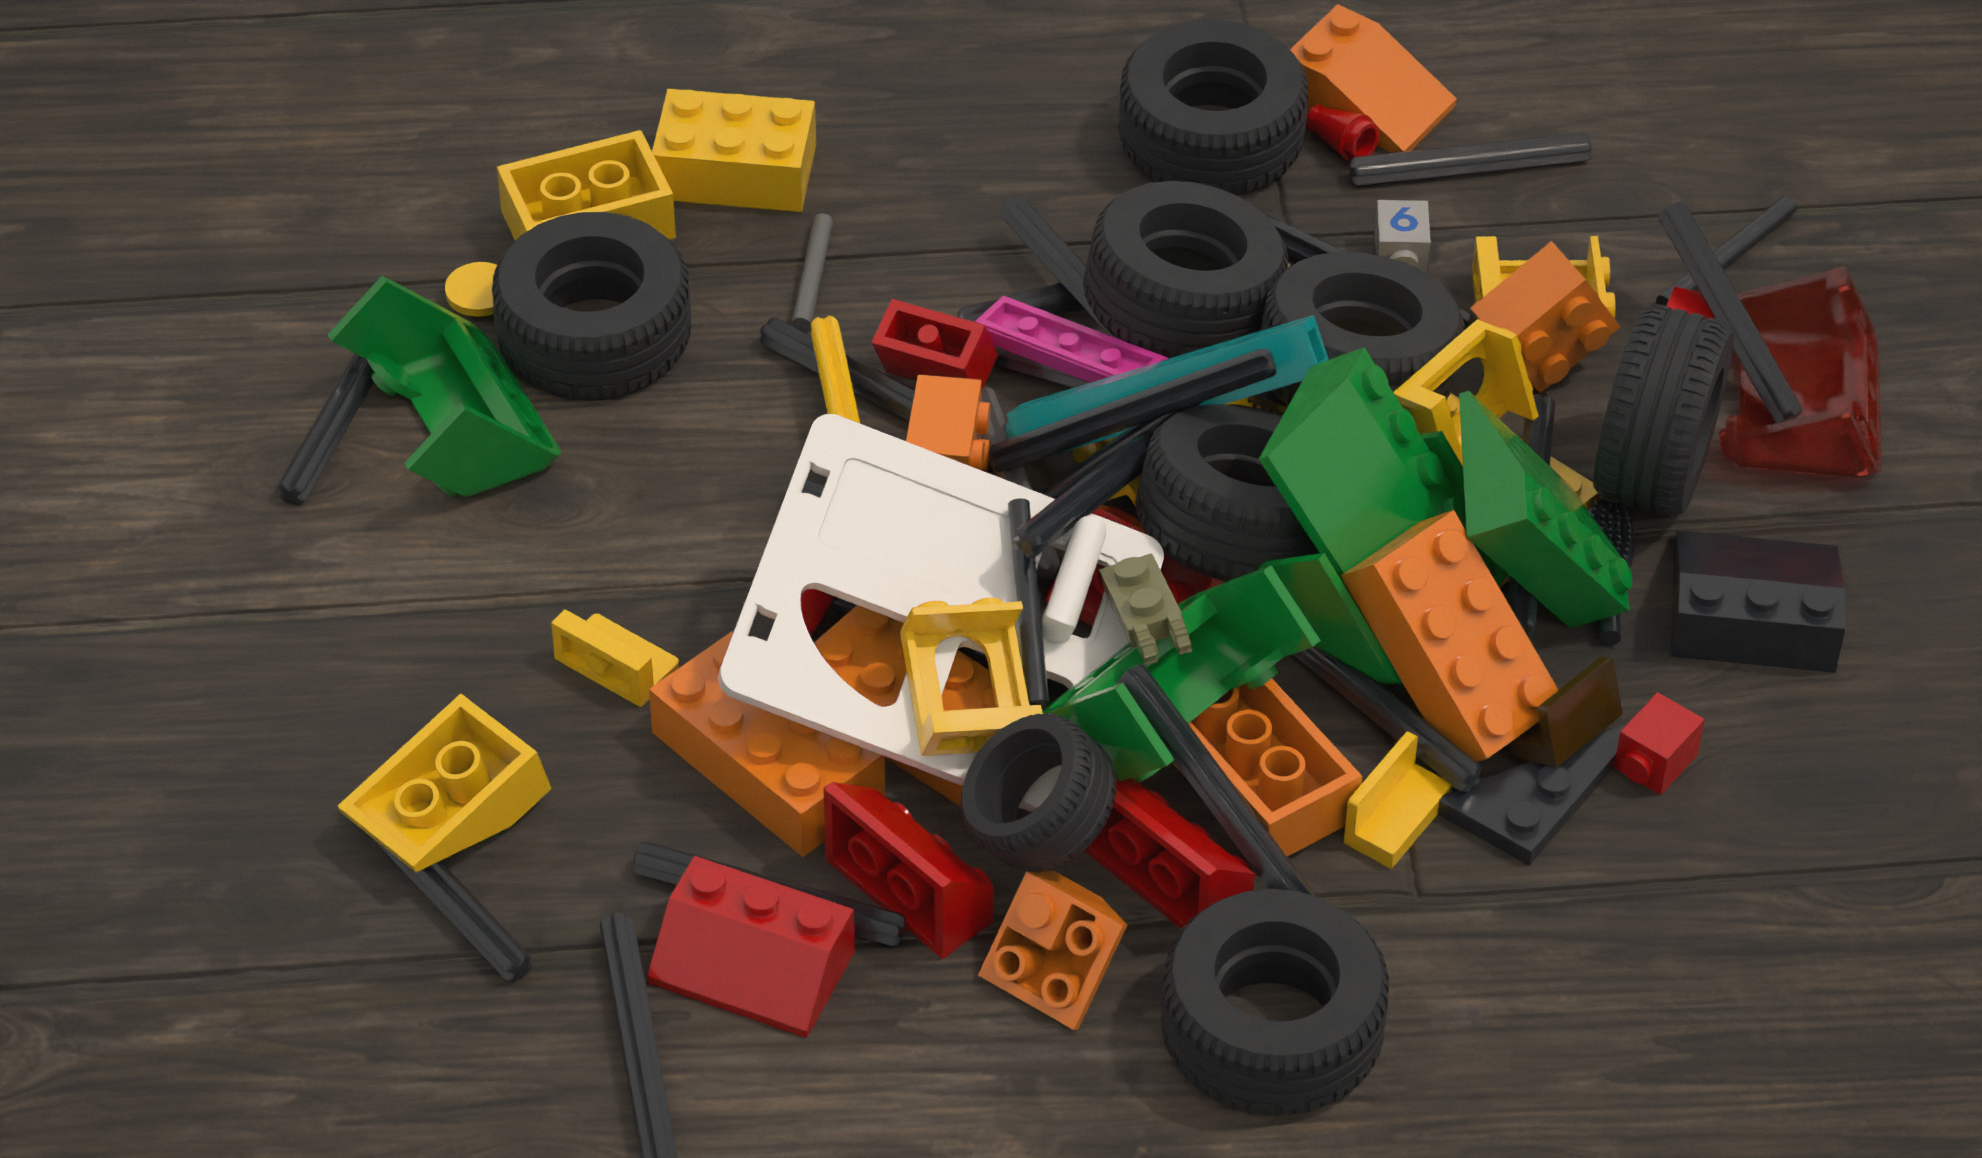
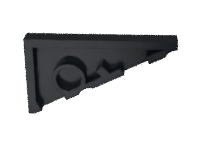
M1626 724L1598 734L1557 768L1529 761L1480 780L1477 786H1472L1467 792L1455 790L1447 793L1439 800L1438 815L1530 866L1613 770L1620 731Z

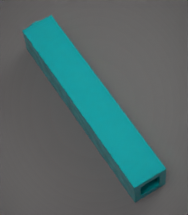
M1311 315L1022 403L1006 414L1008 418L1006 434L1007 438L1010 439L1258 349H1269L1272 352L1277 366V373L1274 377L1206 400L1198 406L1227 404L1303 381L1310 366L1329 359L1315 317ZM1129 428L1096 439L1094 441L1082 444L1080 446L1065 450L1063 452L1119 436Z

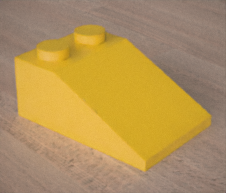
M460 694L338 805V809L344 816L416 873L511 827L552 788L537 751L464 695Z

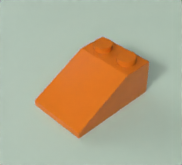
M1337 4L1290 49L1304 67L1308 79L1307 113L1313 106L1322 104L1328 108L1368 115L1379 128L1377 146L1390 153L1412 151L1456 106L1457 98L1379 23Z

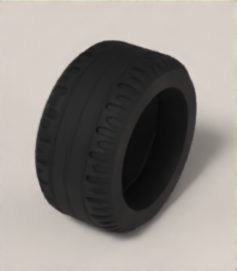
M1048 713L1028 715L1025 718L1022 717L995 733L981 747L967 771L961 792L960 805L964 824L979 844L1003 863L1014 869L1024 872H1042L1055 869L1082 853L1096 839L1106 824L1116 794L1117 780L1115 779L1114 765L1105 749L1069 719ZM1062 765L1056 785L1047 799L1032 813L1015 821L1019 805L1031 785L1050 769Z

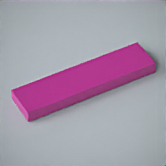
M1004 295L975 321L986 326L994 346L1089 383L1168 359L1165 356Z

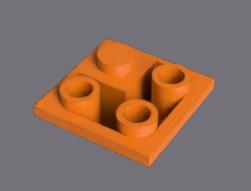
M1026 871L978 976L1067 1027L1078 1030L1125 932L1127 924L1102 897L1055 871Z

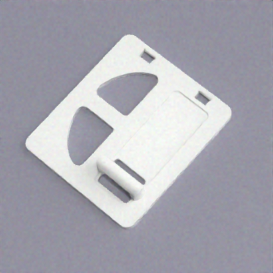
M825 414L818 417L813 422L720 667L718 682L721 689L734 699L963 786L967 771L977 753L921 756L907 672L897 701L893 705L881 707L863 697L830 667L816 648L803 620L800 596L805 590L817 589L903 623L912 607H917L928 601H944L948 605L972 604L979 599L993 597L999 598L1003 602H1017L1008 502L1018 498L1029 500L1032 518L1055 499L839 415ZM810 469L814 473L827 477L820 498L808 493H802ZM1092 513L1078 520L1072 529L1050 545L1064 550L1065 554L1048 605L1041 617L1047 678L1064 684L1068 689L1129 642L1105 590L1090 636L1088 638H1080L1072 634L1077 625L1096 565L1100 564L1109 567L1126 558L1141 557L1152 553L1161 569L1164 559L1163 549L1153 537ZM1042 552L1038 556H1035L1036 569ZM757 611L761 615L775 620L767 641L754 636H748ZM1017 619L1015 630L1023 668L1019 619ZM955 636L945 639L937 646L935 650V663L941 695L957 649L968 647L984 653V650L976 642L965 637ZM1062 765L1054 767L1040 776L1025 793L1019 808L1030 812L1036 810L1055 787Z

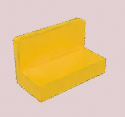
M565 609L551 622L554 657L557 661L639 707H642L649 700V689L679 668V659L600 614H593L585 621Z
M1408 731L1352 794L1347 803L1344 844L1390 869L1396 865L1438 815L1439 800L1442 796L1453 790V785L1444 778L1415 764L1418 736Z

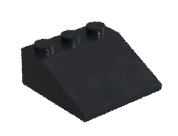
M1676 530L1671 657L1836 673L1845 633V583L1838 546Z

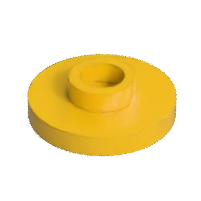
M475 262L454 270L445 283V294L448 304L455 311L467 316L481 317L494 314L492 283L497 265L488 262Z

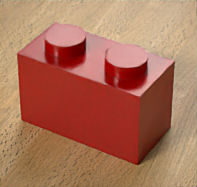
M891 299L871 342L885 371L915 381H917L918 375L981 380V389L984 387L998 357L997 350L985 325L895 299Z

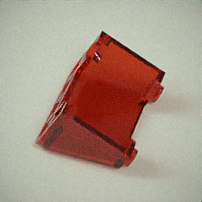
M1842 266L1738 293L1739 298L1802 406V413L1796 419L1774 423L1740 363V414L1728 416L1726 428L1719 431L1720 444L1727 460L1734 459L1741 468L1856 478L1880 473L1882 471L1879 347L1873 323L1847 267Z

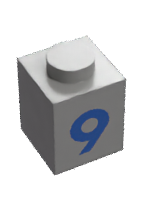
M1377 200L1374 230L1375 255L1407 263L1427 273L1431 244L1428 201Z

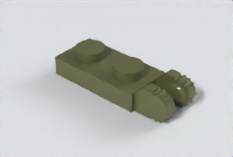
M1152 553L1141 557L1126 558L1115 565L1099 569L1103 588L1131 647L1137 648L1145 665L1158 662V649L1155 641L1170 637L1172 645L1176 648L1179 655L1192 651L1182 613Z

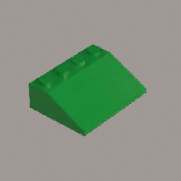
M1365 347L1310 366L1263 450L1259 461L1319 553L1326 554L1342 583L1344 584L1340 577L1342 574L1420 521L1454 510L1466 530L1465 499L1458 495L1444 473L1439 457L1430 451L1416 429L1413 416L1402 407L1389 386L1385 372L1374 363Z
M1470 391L1460 393L1467 538L1570 629L1629 612L1628 589L1632 587L1630 568L1627 562L1618 554L1571 485Z

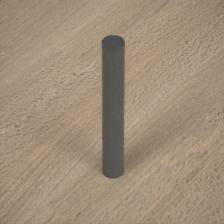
M823 213L817 214L813 218L791 322L792 326L804 332H808L811 329L833 225V219Z

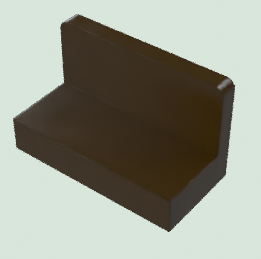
M1601 656L1539 705V722L1510 742L1512 757L1557 768L1623 715L1613 659Z

